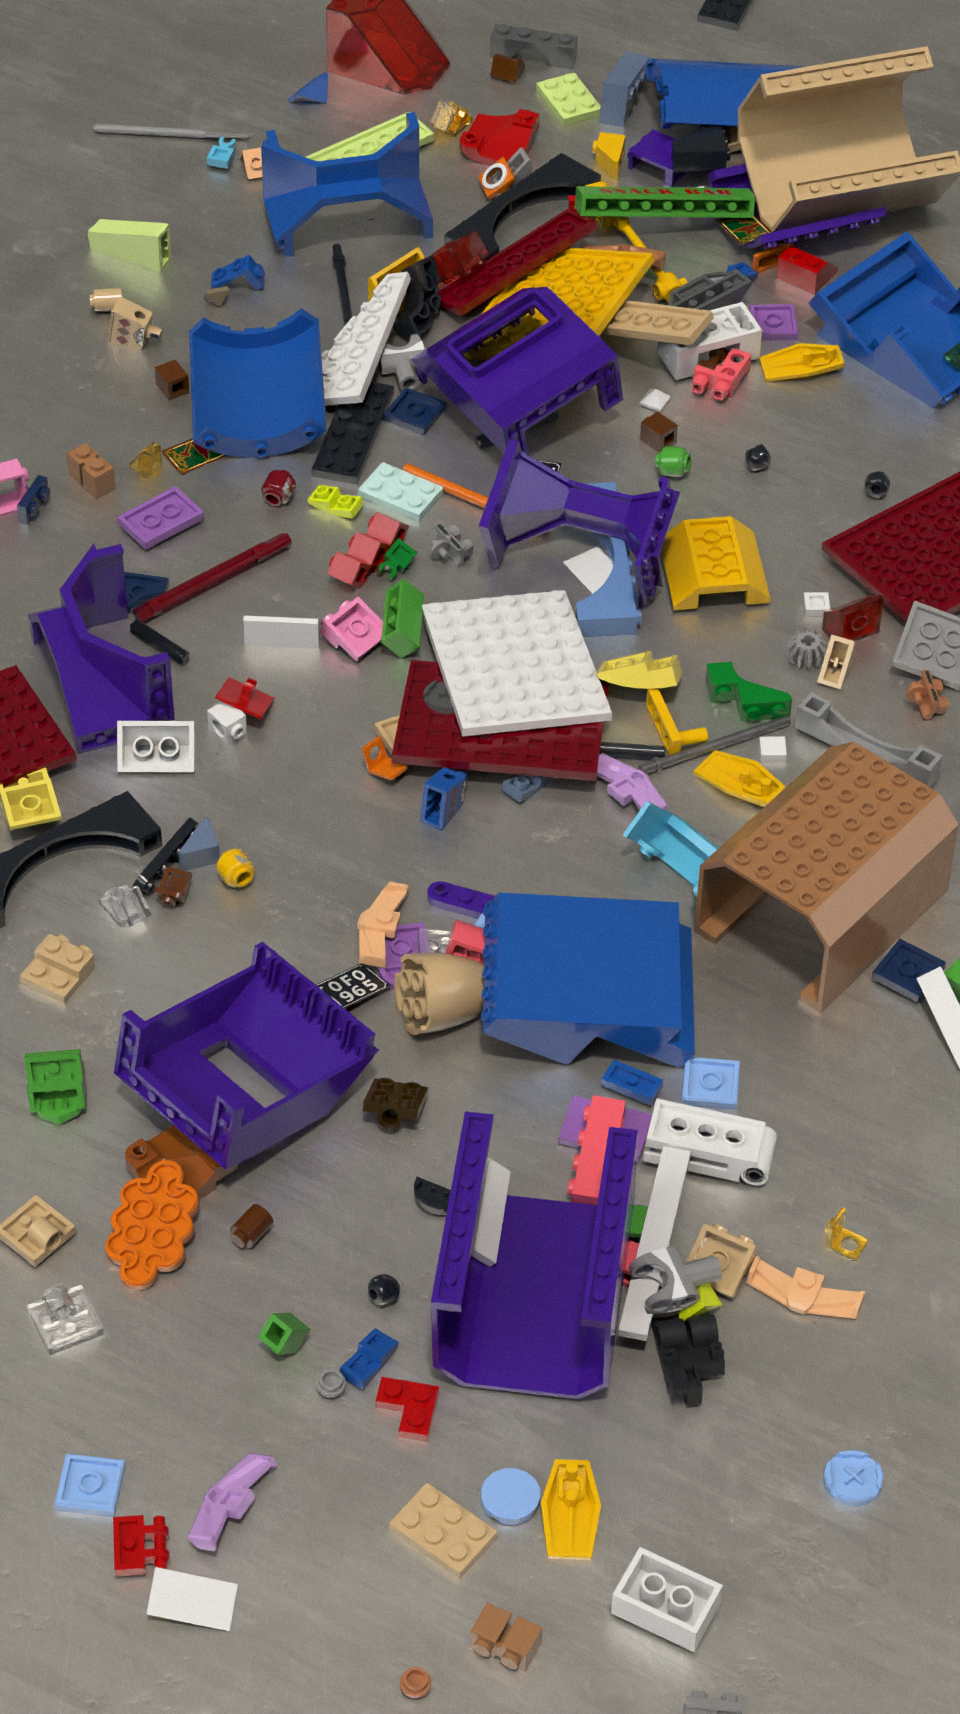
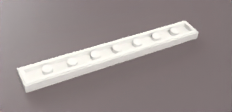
M663 1146L636 1258L651 1251L669 1247L691 1151ZM631 1276L618 1336L647 1341L653 1313L647 1310L645 1301L649 1296L659 1291L660 1284L649 1278L642 1279V1277L636 1278Z

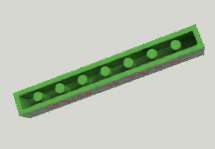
M576 186L575 209L580 216L753 218L755 195L749 188Z

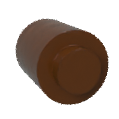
M253 1204L230 1228L232 1241L241 1248H251L273 1225L272 1216L262 1206Z

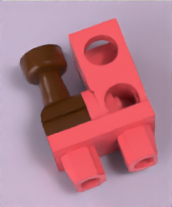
M725 347L710 350L708 361L700 360L699 364L694 368L692 391L697 394H701L705 390L712 392V397L720 401L725 397L732 398L741 379L750 372L751 354L734 348L728 354ZM741 357L743 361L737 363L734 362V358Z

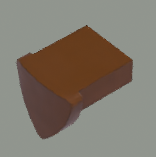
M495 54L493 55L490 76L515 84L525 70V63L518 58Z

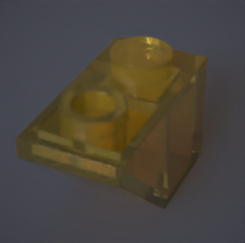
M448 100L447 104L439 101L429 125L456 137L472 123L474 118L467 114L469 110L460 107V105Z

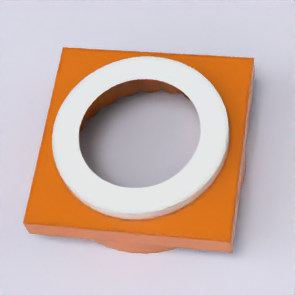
M504 157L478 176L489 199L505 193L516 180L513 170L509 167ZM499 170H502L501 179L497 183L490 185L491 177Z

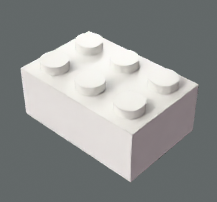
M639 1547L612 1594L611 1614L695 1652L721 1605L723 1585Z

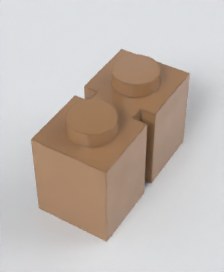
M87 443L66 453L68 474L80 485H84V489L95 499L116 489L114 468L105 459L99 458L98 453Z
M487 1602L470 1631V1647L482 1656L500 1657V1661L510 1669H519L526 1672L542 1644L543 1627L517 1616L511 1626L508 1623L512 1613Z

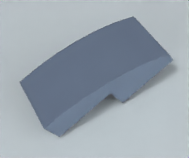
M520 774L505 780L501 790L518 802H522L532 797L555 777Z

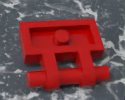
M144 1515L113 1517L115 1577L145 1575L146 1564L149 1563L154 1564L155 1567L167 1569V1564L170 1562V1552L166 1549L169 1528L165 1525L164 1516H155L153 1518V1525H144ZM152 1539L154 1541V1549H145V1540Z

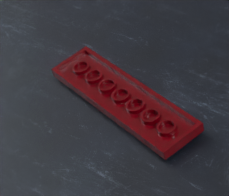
M564 210L438 291V295L441 296L440 307L459 316L468 314L470 310L479 304L485 303L496 293L502 292L513 282L519 281L527 273L536 270L544 262L553 259L561 251L570 248L578 240L587 237L589 233L597 229L596 221L586 216H580L579 213L572 210Z

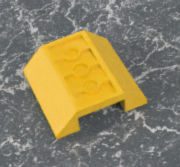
M732 516L688 519L681 521L666 533L660 552L673 610L698 609L699 594L743 591L746 605L770 603L771 599L754 532Z

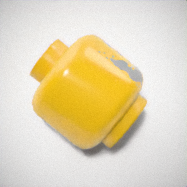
M231 849L224 852L217 862L216 869L218 874L230 887L238 888L248 885L255 874L254 863L241 849Z

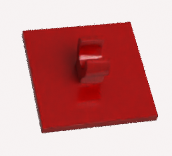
M229 677L216 694L215 699L261 719L272 704L274 697L255 689L258 682L248 677L247 682L245 681L243 684Z

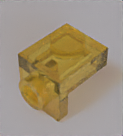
M153 441L129 463V467L143 477H149L162 465L161 446Z

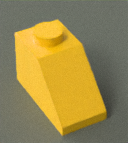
M600 132L598 140L593 142L592 153L596 154L595 163L613 179H618L625 154L626 135Z

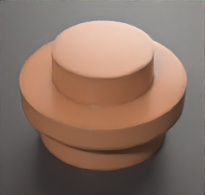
M412 1667L401 1676L400 1688L410 1698H421L430 1691L431 1678L424 1669Z

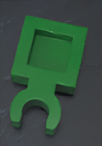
M398 538L384 555L383 559L385 562L380 564L377 573L380 574L383 570H388L390 575L387 581H392L397 570L403 573L418 552Z

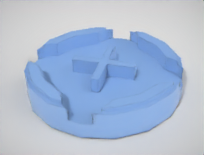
M857 1450L841 1451L835 1454V1457L829 1460L825 1466L823 1477L825 1489L832 1499L843 1505L853 1507L867 1505L877 1498L882 1489L884 1475L880 1464L871 1459V1456L865 1452Z
M503 1468L493 1472L485 1479L481 1488V1505L491 1519L493 1517L499 1523L505 1525H518L533 1517L534 1512L539 1508L540 1487L536 1479L528 1472L517 1468Z

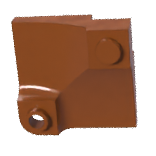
M174 1125L148 1141H144L142 1138L125 1151L126 1166L134 1179L146 1178L150 1168L159 1161L172 1160L177 1162L185 1176L184 1184L196 1190L199 1200L216 1190L217 1181L238 1168L237 1164L232 1169L229 1168L226 1171Z

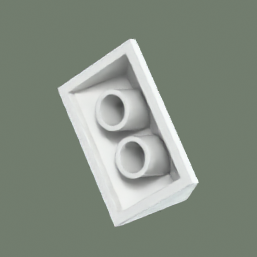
M244 616V642L247 646L319 649L322 619Z
M117 721V772H195L196 737L194 721Z

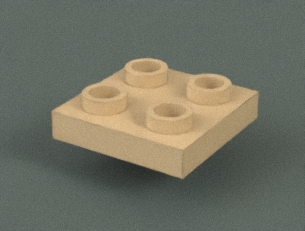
M37 1195L0 1224V1240L34 1267L76 1233V1226Z

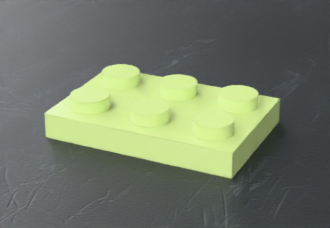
M575 72L536 83L537 92L563 126L600 116V104Z

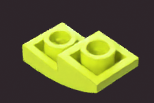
M318 485L308 499V503L315 508L336 516L354 519L364 505L361 496L341 495L339 487Z

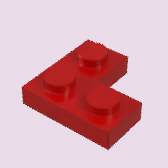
M381 1377L375 1407L403 1412L398 1437L428 1442L439 1396V1386Z

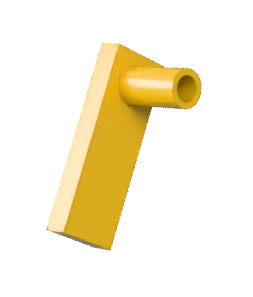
M648 689L646 708L668 755L680 752L682 746L708 741V733L705 727L678 732L659 689Z

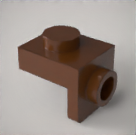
M166 866L160 888L156 887L154 893L163 904L175 906L176 903L184 905L193 875L191 872Z

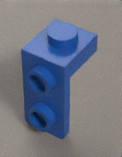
M250 255L236 259L233 263L223 268L216 269L212 273L211 287L213 289L219 288L244 276L252 287L258 290L264 286L265 272L260 264H257Z

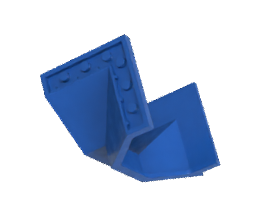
M415 112L406 113V129L376 153L340 159L314 161L284 150L279 146L275 130L266 131V140L263 141V146H261L263 200L275 241H277L278 248L283 249L285 257L294 256V232L322 207L374 199L384 200L417 218L424 238H433V217L420 182L419 123Z

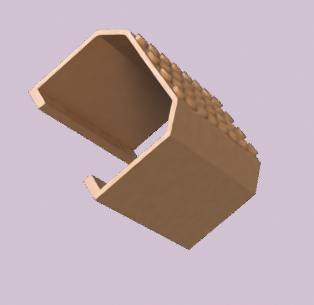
M856 742L832 746L700 865L694 932L716 945L769 895L794 909L809 920L825 946L822 972L800 993L799 998L808 1006L822 1013L948 891L959 824L939 792Z

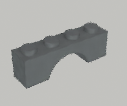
M495 24L490 36V57L493 58V55L500 54L512 58L518 51L531 49L545 55L552 67L573 70L577 58L578 36Z

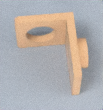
M261 148L242 150L239 157L244 160L247 179L262 178Z

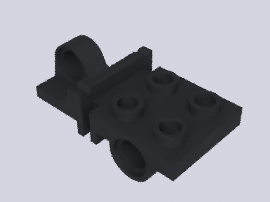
M708 1311L695 1317H688L686 1321H683L682 1318L679 1319V1315L652 1318L653 1332L665 1367V1379L667 1385L671 1386L673 1396L683 1395L686 1406L701 1404L703 1386L700 1378L725 1375L724 1350L722 1349V1343L719 1342L715 1315L710 1314Z

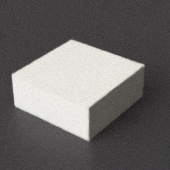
M828 592L804 593L805 617L830 616Z
M785 736L759 738L761 762H786Z

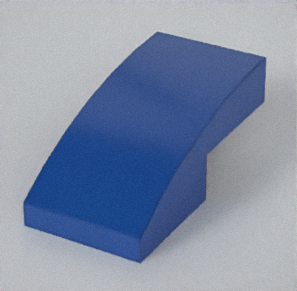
M375 1328L358 1343L357 1352L340 1367L339 1372L345 1377V1380L363 1390L384 1367L397 1349L399 1342Z

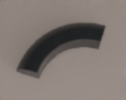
M433 255L401 270V272H408L411 280L406 290L407 297L404 311L399 319L393 323L392 328L403 338L410 339L412 334L420 336L426 332L433 324L432 321L435 314L439 312L441 296L438 295V284L441 283Z

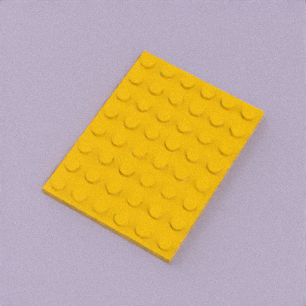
M567 248L558 253L553 259L541 264L536 270L524 275L519 281L507 286L502 292L497 293L483 313L522 288L548 287L600 336L655 261L653 253ZM535 308V315L526 314L520 318L521 324L515 323L516 327L514 328L509 325L501 330L502 336L497 334L496 340L490 337L483 342V348L478 346L477 352L471 349L464 356L469 360L479 359L488 361L549 321Z

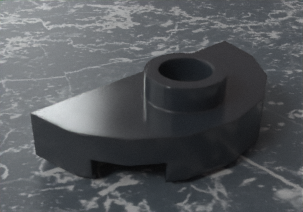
M417 1176L414 1182L416 1202L429 1213L446 1215L451 1190Z

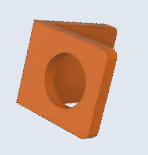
M379 736L361 749L368 773L393 780L408 769V765L391 763V758L387 756L383 740ZM374 746H377L379 749L378 756L371 760L370 751Z

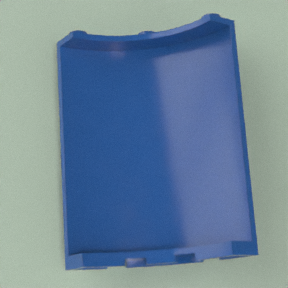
M650 58L646 61V83H655L658 94L663 96V100H660L659 103L661 128L670 129L673 124L738 127V108L761 74L797 69L804 66Z
M301 308L295 314L278 322L275 327L269 329L264 327L244 328V331H234L230 327L217 324L203 317L189 331L193 443L210 451L229 456L267 457L298 449L327 431L318 318Z

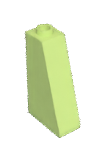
M99 219L88 231L90 250L157 272H161L171 260L169 224Z

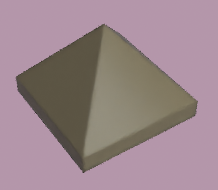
M229 287L209 289L203 295L204 299L221 307Z

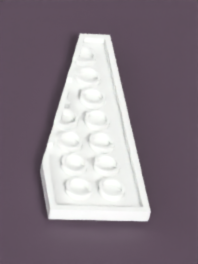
M408 272L387 274L373 291V298L369 302L362 304L359 315L357 317L353 316L335 337L333 347L322 353L325 406L363 402L411 278Z

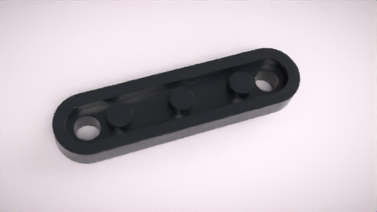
M189 817L142 871L131 889L139 895L143 892L148 894L157 882L155 878L158 875L163 876L166 866H171L169 862L172 858L176 860L179 858V851L198 827L199 823Z

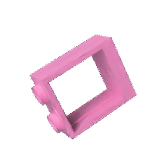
M18 459L0 463V483L14 479L15 488L13 492L0 495V517L18 512L17 504L29 489L26 485V481H29L27 470L25 467H21Z

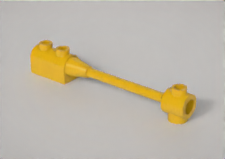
M603 181L585 185L595 187H609L608 184ZM594 216L603 229L615 226L626 234L634 246L646 248L632 229L628 217ZM650 266L658 278L656 283L653 284L655 298L658 301L665 299L669 303L670 292L685 285L687 280L684 277L678 279L672 272L665 273L663 269L657 270V266Z

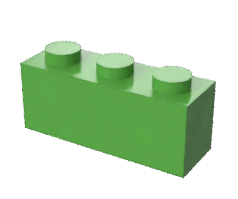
M402 579L386 590L381 643L400 658L414 653L420 647L422 605L424 604V594L405 579Z

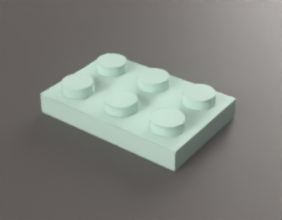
M384 462L377 467L358 489V496H361L362 499L418 522L444 494L443 486Z

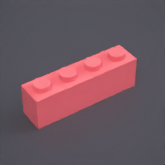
M593 1095L591 1105L585 1106L583 1122H587L586 1129H581L579 1133L578 1146H582L580 1154H575L573 1170L576 1171L575 1179L570 1178L567 1195L572 1196V1202L598 1205L609 1127L623 1128L626 1101Z

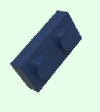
M38 475L17 504L19 523L28 525L32 518L37 516L42 504L49 499L50 488H48L47 477Z

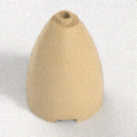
M430 952L404 954L400 958L402 966L400 973H395L394 995L397 1012H403L409 1023L405 1026L408 1033L421 1035L450 1029L482 1014L483 1000L481 994L484 989V979L482 978L483 963L462 956Z

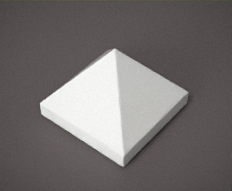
M649 389L640 401V405L661 412L671 399V396L657 389Z

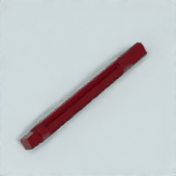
M281 533L156 596L132 610L136 620L143 622L151 617L153 618L269 558L270 555L292 545L288 533Z

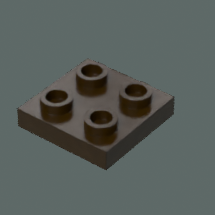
M374 1078L363 1101V1112L377 1114L378 1122L383 1128L388 1130L396 1129L400 1126L403 1118L418 1119L427 1099L428 1087L421 1086L415 1082L400 1083L394 1082L390 1078ZM387 1110H393L397 1115H391Z

